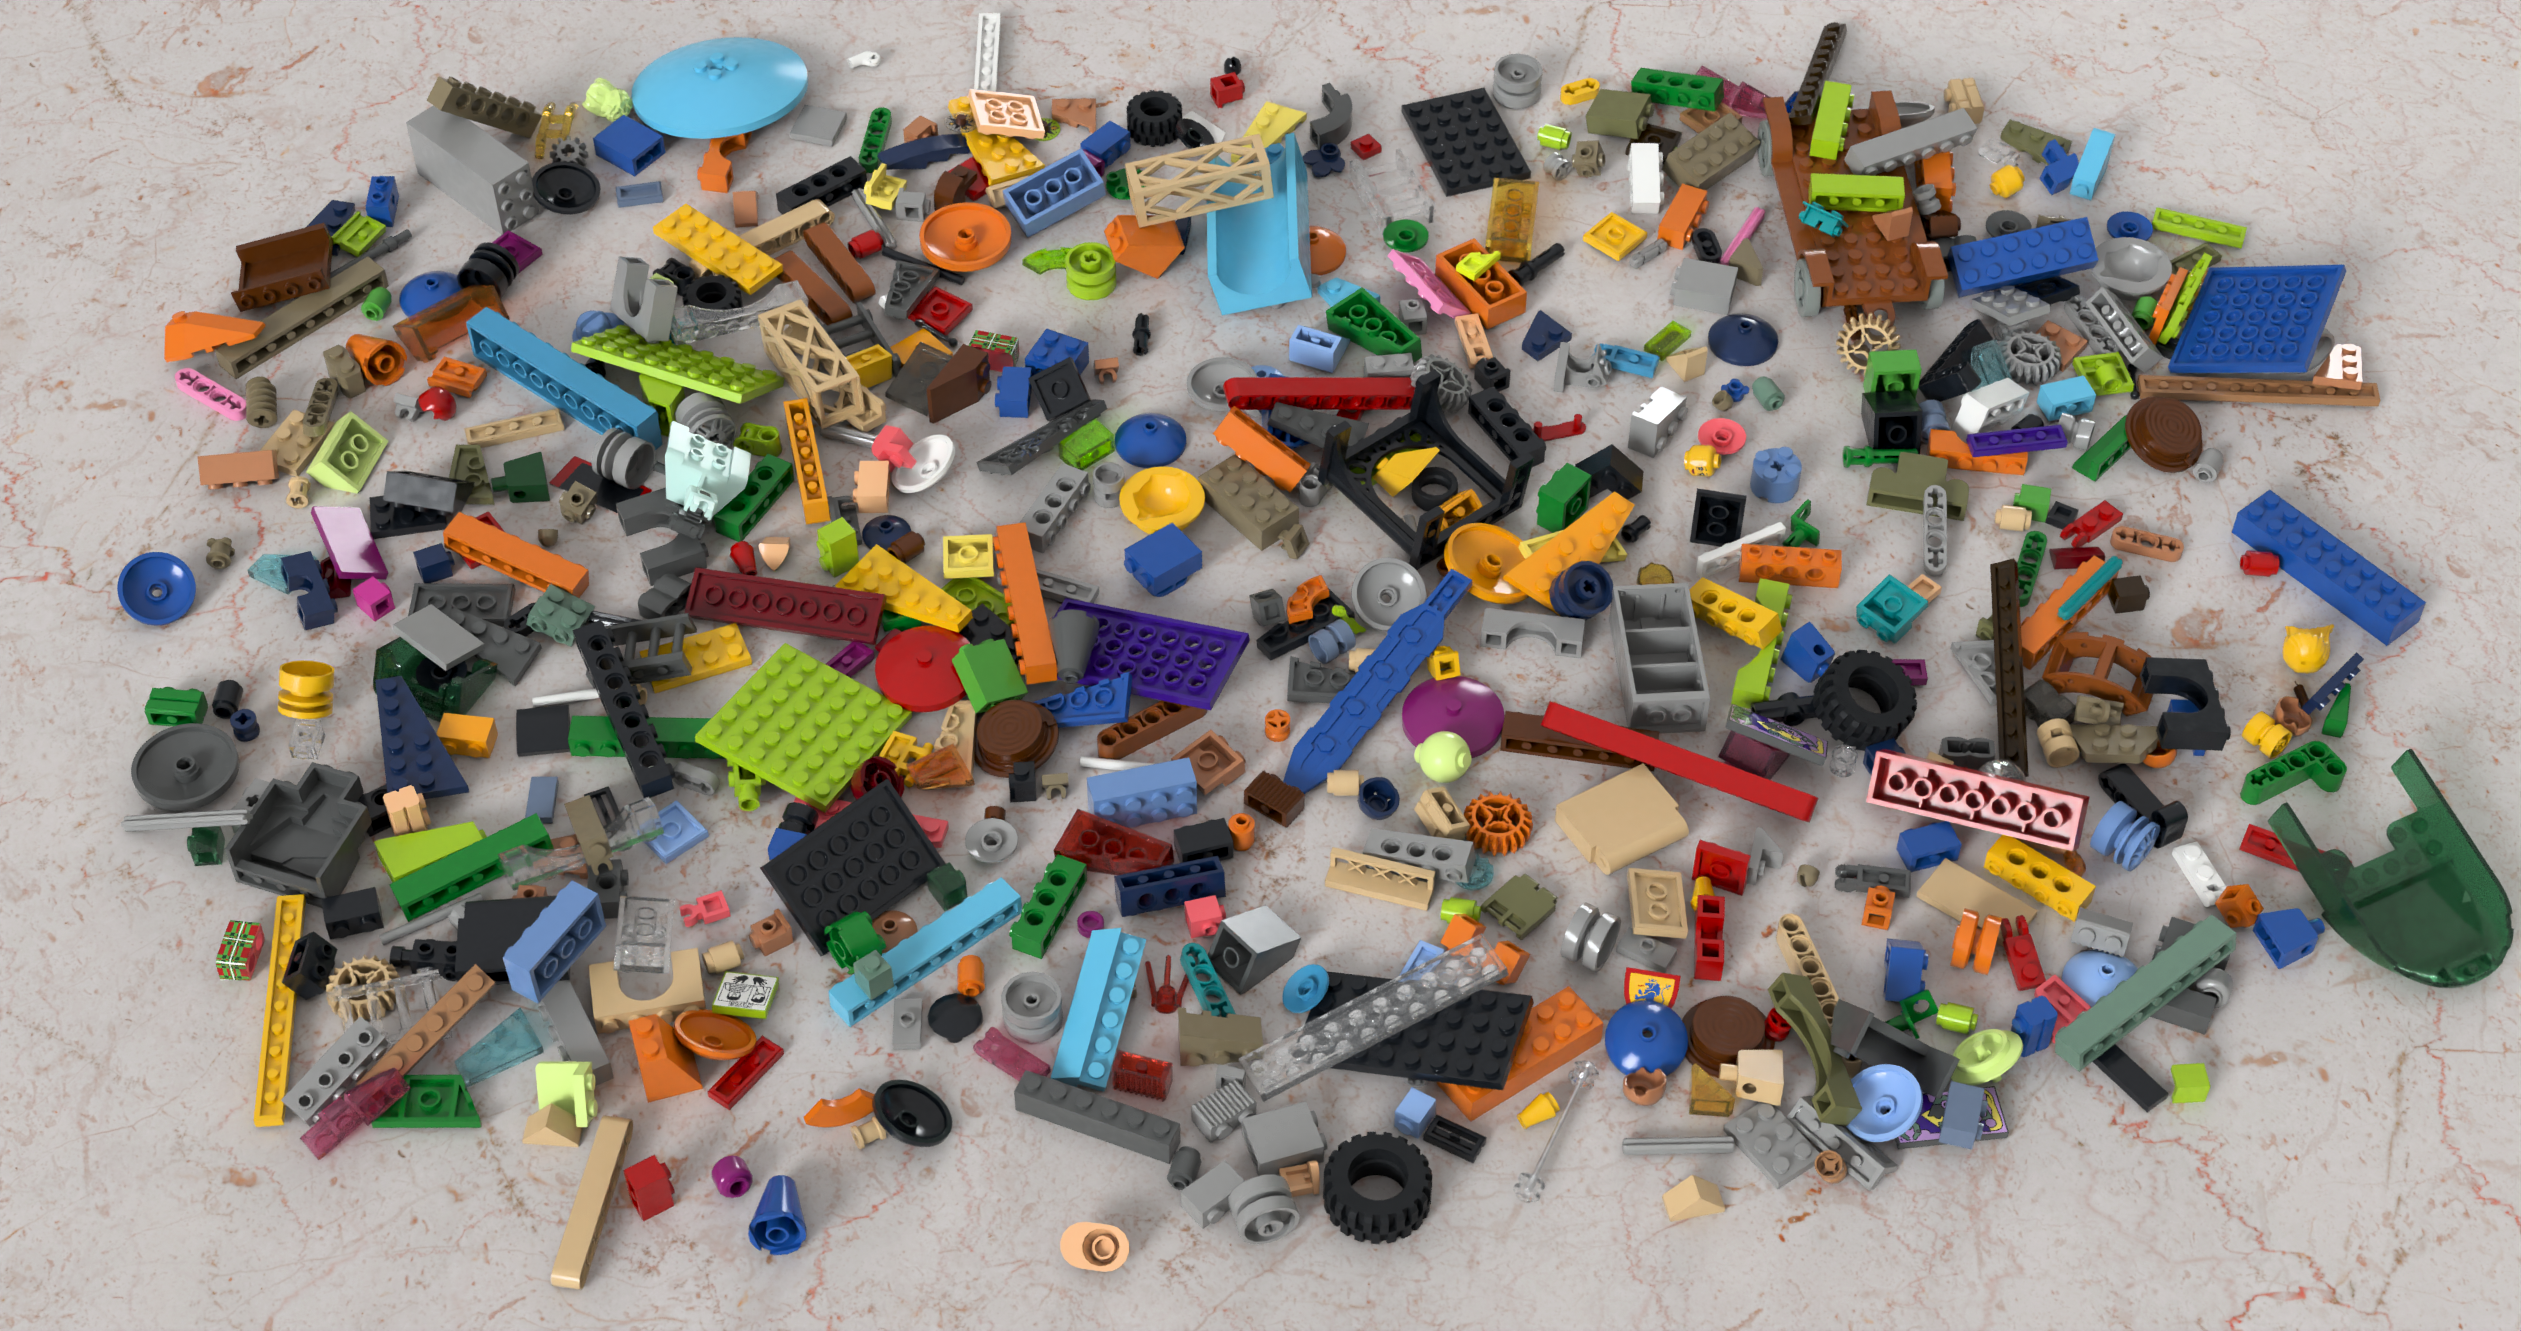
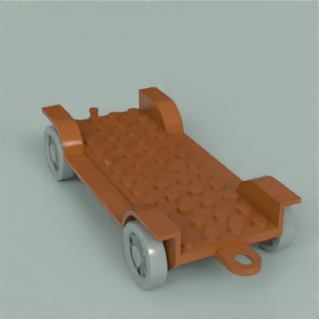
M1872 91L1869 109L1851 110L1850 120L1845 122L1848 123L1846 137L1841 136V138H1845L1843 152L1838 151L1836 160L1809 156L1818 110L1812 124L1791 126L1789 120L1790 113H1787L1784 98H1763V105L1768 120H1762L1758 128L1757 139L1761 142L1757 149L1758 162L1763 176L1775 177L1797 263L1794 273V292L1798 313L1802 317L1816 316L1819 313L1820 307L1862 305L1866 319H1868L1870 312L1873 313L1872 319H1877L1874 312L1877 310L1885 311L1888 314L1887 319L1890 320L1889 328L1894 325L1896 317L1892 303L1919 301L1923 309L1940 308L1944 298L1945 279H1948V273L1938 243L1936 241L1927 242L1904 165L1896 167L1890 172L1884 171L1876 176L1903 177L1905 191L1903 208L1912 207L1913 209L1908 236L1887 241L1872 218L1873 215L1884 212L1833 210L1843 215V220L1849 226L1848 228L1841 226L1842 233L1839 237H1832L1820 231L1819 228L1822 222L1815 229L1803 224L1799 219L1800 212L1806 210L1803 201L1809 203L1808 190L1811 173L1854 175L1844 160L1850 146L1901 129L1900 117L1892 91Z

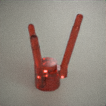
M1167 955L1164 986H1161L1157 991L1151 963L1146 961V972L1152 997L1151 1006L1155 1007L1156 1011L1162 1014L1174 1013L1182 1005V998L1189 982L1186 973L1177 994L1175 988L1170 986L1171 956Z

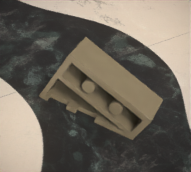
M1178 1007V1040L1181 1066L1196 1067L1204 1064L1224 1065L1233 1062L1252 1063L1263 1061L1261 1017L1227 1013L1225 1018L1211 1016V1011L1202 1010L1201 1014L1186 1013V1008Z

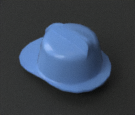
M592 310L584 312L577 319L576 328L572 334L573 342L581 340L582 337L592 336L594 333L604 332L605 329H613L617 325H624V321L618 319L614 313Z

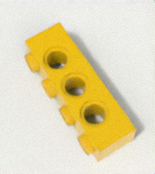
M1704 577L1689 589L1695 618L1707 622L1712 627L1716 626L1730 636H1736L1744 640L1749 645L1764 649L1783 631L1777 612Z
M2001 835L1988 850L1983 867L1993 875L2009 882L2015 888L2024 891L2038 902L2044 903L2060 915L2074 922L2077 920L2080 907L2086 909L2092 902L2096 888L2095 885L2016 838L2007 835Z

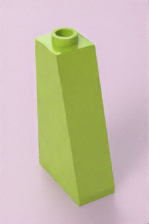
M472 821L374 841L378 858L393 883L487 836L484 830H478Z

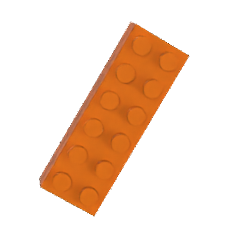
M1568 986L1531 1009L1503 1090L1437 1082V1085L1471 1122L1600 1043L1603 1022Z

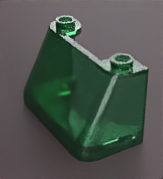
M399 637L376 649L373 689L377 694L375 680L402 676L425 716L441 722L444 713L466 715L495 680L498 664L487 659H480L473 664L472 672H467L466 678L457 676L451 680V684L445 683L439 686V692L419 685L416 679V669L426 656Z

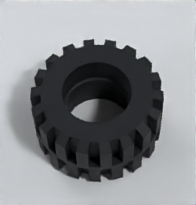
M1149 90V92L1144 91L1140 95H1135L1128 102L1127 130L1130 131V137L1134 138L1135 142H1141V145L1144 146L1150 145V147H1155L1159 145L1161 147L1165 146V144H1171L1173 140L1178 139L1175 125L1182 119V104L1176 96H1172L1169 92L1164 93L1161 90Z
M710 274L707 277L701 276L698 280L694 279L691 281V284L685 287L682 299L686 322L693 330H697L698 333L702 334L705 332L707 335H712V333L722 334L724 331H731L732 327H737L738 322L742 321L744 310L741 290L737 282H733L731 278H724V275L715 276Z

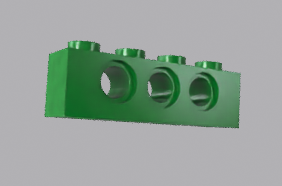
M1640 67L1631 80L1632 92L1650 94L1651 103L1715 112L1724 99V83L1722 78Z
M767 454L762 461H759L755 469L749 474L745 489L714 515L713 520L716 533L737 542L743 541L793 483L792 463Z
M1057 854L1052 863H1048L1041 883L1037 882L1033 890V897L1030 902L1024 904L1018 922H1014L1011 926L1009 936L1012 937V949L1039 959L1043 958L1087 882V865L1085 863Z

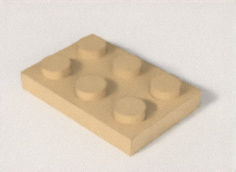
M293 409L260 451L276 450L278 471L297 477L318 453L335 422H328L323 435L309 437L303 433L305 413Z
M1629 868L1627 882L1633 934L1686 939L1688 926L1681 872Z

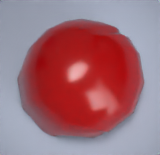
M434 386L419 395L418 402L424 412L429 410L434 412V419L447 421L454 417L457 407L451 393L446 389Z

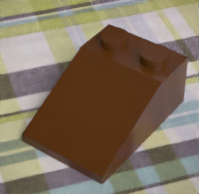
M963 344L926 388L929 420L931 423L934 424L979 402L983 395L990 391L992 382L990 381V364L987 352Z

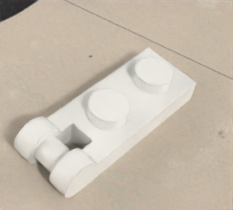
M2198 841L2175 847L2172 856L2205 907L2214 906L2228 885L2224 884Z

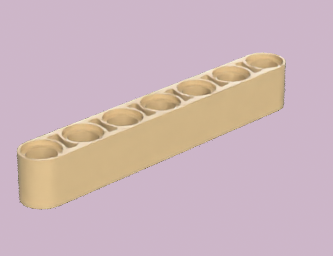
M815 199L738 237L770 256L803 240V230L823 222L830 226L835 219V215L820 199ZM694 259L689 263V267L694 270V275L697 279H700L701 276L707 277L710 274L718 276Z
M1785 914L1779 920L1776 941L1791 974L1809 977L1832 1032L1833 1010L1839 997L1803 920L1796 914ZM1850 1055L1849 1059L1841 1056L1850 1078L1860 1073L1862 1060Z
M603 1115L553 1265L551 1275L553 1286L581 1290L585 1285L633 1133L632 1119Z

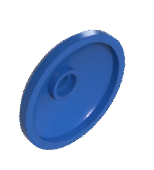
M431 271L420 274L410 280L401 290L399 301L402 311L409 318L424 323H437L449 320L460 314L468 305L470 297L458 285V275L445 271Z
M1158 413L1139 414L1127 419L1119 426L1115 434V448L1119 456L1131 465L1141 468L1163 467L1173 463L1183 454L1186 448V433L1183 427L1171 417Z
M149 552L137 556L124 567L118 579L117 591L119 601L129 616L141 623L159 626L173 623L189 611L195 599L196 584L190 568L181 559L164 552ZM155 590L162 591V595L159 597L154 596L152 593Z
M1650 1000L1629 1003L1620 1008L1607 1025L1605 1033L1606 1052L1613 1065L1626 1076L1629 1073H1635L1641 1067H1644L1650 1073H1653L1658 1068L1668 1076L1681 1065L1685 1058L1688 1047L1686 1027L1678 1014L1662 1003ZM1650 1031L1653 1036L1646 1038L1642 1033Z

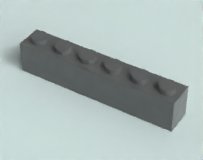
M1025 1070L1014 1091L1015 1108L1017 1111L1170 1164L1181 1142L1180 1123Z

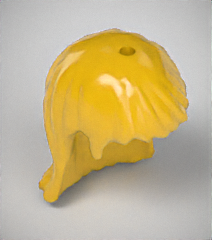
M2330 624L2325 627L2311 629L2285 626L2287 636L2284 639L2282 653L2286 664L2297 673L2309 674L2318 672L2329 659V636L2333 631L2334 625Z

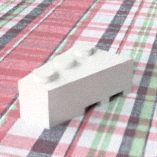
M1631 143L1627 171H1630L1628 183L1630 185L1631 214H1658L1660 205H1664V192H1660V185L1663 186V172H1659V166H1662L1663 153L1659 152L1658 143Z
M2005 378L1968 392L1961 400L1962 405L1951 431H1955L1957 436L1966 444L1967 434L1992 432L1990 429L1995 425L2003 426L2022 411L2030 392L2010 378Z

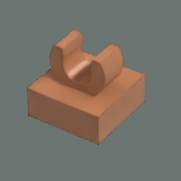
M1118 357L1094 360V375H1099L1098 380L1100 384H1104L1103 376L1106 374L1112 376L1113 383L1116 382V372L1119 369Z

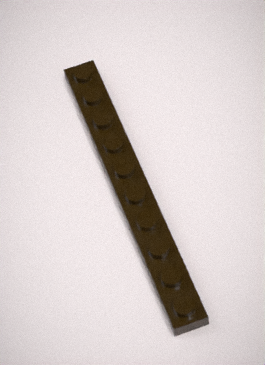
M1833 22L1824 26L1789 115L1791 126L1813 123L1821 101L1824 83L1829 81L1847 33L1846 24Z
M2013 558L1990 564L2000 776L2019 779L2028 777L2029 773L2018 563Z

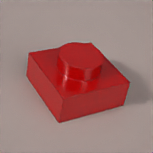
M1369 133L1351 141V149L1363 161L1382 151V145Z

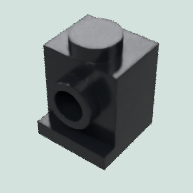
M1495 357L1491 359L1482 358L1475 365L1474 379L1484 390L1494 386L1500 392L1509 388L1511 370L1509 368L1505 369Z
M1034 761L1013 762L1014 773H1009L1010 803L1036 801Z

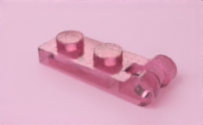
M991 1027L985 1033L986 1037L983 1040H978L973 1045V1050L980 1057L1018 1081L1022 1078L1025 1070L1045 1077L1051 1072L1050 1065L1004 1037L994 1027ZM993 1044L998 1047L996 1051L990 1048Z

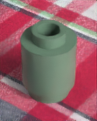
M1765 376L1754 381L1752 385L1753 395L1765 410L1779 409L1784 402L1785 395L1775 382Z

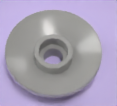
M989 818L981 820L970 827L965 837V845L969 854L975 859L994 863L1005 860L1014 853L1018 845V835L1010 823L1001 819Z

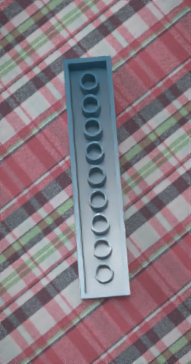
M485 307L466 322L473 355L600 435L614 427L631 434L633 437H639L652 443L655 450L663 445L658 413L653 406L646 405L635 395L628 394L618 385L604 379L602 375L592 372L584 364L576 362L566 353H561L553 348L550 343L543 342L533 333L527 332L517 323L509 321L499 312H494L488 307Z

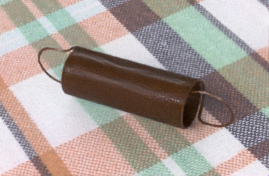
M2295 681L2297 686L2293 690L2302 708L2309 698L2303 685L2297 684Z

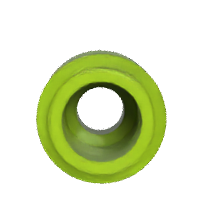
M1545 124L1544 127H1540L1537 140H1540V145L1557 150H1567L1570 145L1572 132L1567 131L1566 128Z
M1455 897L1443 899L1441 920H1445L1447 924H1450L1454 914H1466L1479 922L1481 907L1477 906L1476 900Z
M1951 1002L1947 1004L1940 1003L1936 1020L1937 1025H1941L1942 1029L1967 1035L1970 1030L1975 1031L1978 1014H1974L1973 1007Z

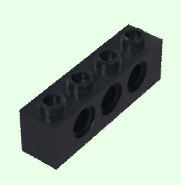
M849 156L776 193L778 211L783 215L815 199H820L829 207L853 195L852 191L854 189H864L867 182L866 170L854 158Z
M1494 386L1469 396L1468 414L1510 462L1527 452L1534 457L1532 467L1544 462L1546 451L1544 440L1533 432L1530 424L1525 423L1518 411L1510 406L1505 396L1499 393Z

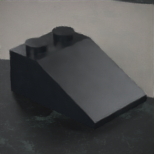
M1697 488L1690 542L1722 547L1726 543L1740 539L1747 496Z

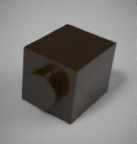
M2141 575L2112 579L2107 596L2115 614L2144 610L2146 601L2150 597L2149 587L2144 584Z

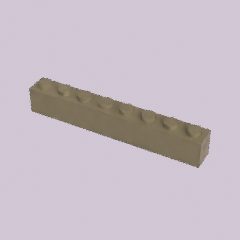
M367 256L330 279V289L303 295L261 320L260 322H264L266 327L255 339L232 346H227L224 343L215 348L219 366L233 378L238 379L364 302L371 290L377 287H389L385 269Z

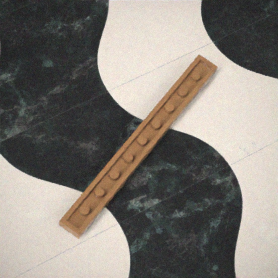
M2139 375L2137 381L2140 399L2163 397L2176 400L2378 407L2380 403L2377 383H2362L2361 390L2314 385L2312 384L2313 381Z

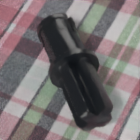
M1142 313L1136 317L1135 329L1132 332L1134 338L1133 352L1139 356H1142L1143 348L1144 355L1148 353V339L1151 337L1149 316Z

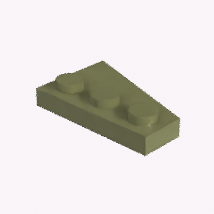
M2011 119L2002 130L2000 139L2020 152L2026 151L2033 156L2032 159L2037 163L2042 161L2046 165L2049 164L2042 156V152L2048 142L2055 139L2064 148L2066 154L2072 144L2071 140Z
M456 444L449 478L475 482L466 504L495 505L480 445Z

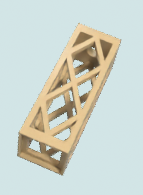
M1260 134L1125 163L1130 199L1139 228L1274 198L1270 163ZM1244 145H1252V148L1242 147ZM1222 152L1244 156L1230 167L1208 164ZM1206 154L1198 161L1183 160L1186 158ZM1164 165L1185 169L1171 180L1149 177ZM1148 167L1141 173L1137 174L1136 169ZM1195 172L1203 173L1201 175L1190 177ZM1226 182L1249 185L1234 197L1214 192ZM1208 185L1203 190L1195 188L1199 186ZM1259 187H1261L1262 192L1251 194ZM1169 194L1191 198L1176 210L1156 206L1158 202ZM1201 200L1215 202L1211 204L1193 207ZM1146 213L1155 214L1157 216L1147 218Z
M801 299L758 315L764 352L781 375L785 377V380L798 398H807L810 414L821 429L850 419L852 416L865 413L860 376ZM789 324L788 328L784 330V325ZM793 352L803 355L802 364ZM810 358L815 359L813 370L808 368ZM820 363L830 375L819 372ZM830 389L840 392L837 408L823 404L821 393ZM845 397H848L852 405L843 408Z

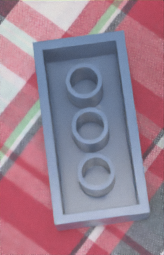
M1082 148L1002 191L1006 206L1027 238L1106 195L1103 180Z
M1189 757L1087 777L1088 811L1095 834L1109 833L1114 830L1134 828L1139 825L1197 814V781Z
M572 880L565 888L559 891L556 899L541 911L539 918L524 930L521 938L507 949L503 961L513 991L539 1004L605 929L606 923L598 893Z

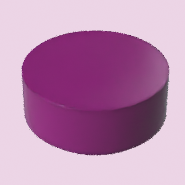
M1096 911L1082 913L1077 919L1078 932L1082 936L1090 938L1092 930H1103V916Z

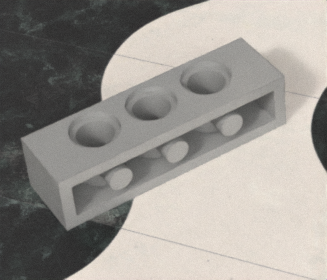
M2102 286L2085 302L2132 365L2146 373L2163 358L2162 354L2117 295Z
M1062 463L1019 522H1026L1032 550L1044 553L1047 547L1054 543L1060 529L1065 528L1070 515L1077 511L1079 502L1089 494L1091 485L1088 479V472Z
M1371 828L1363 850L1365 855L1435 871V879L1468 883L1476 860L1474 844L1471 841ZM1365 865L1369 869H1375L1370 865Z

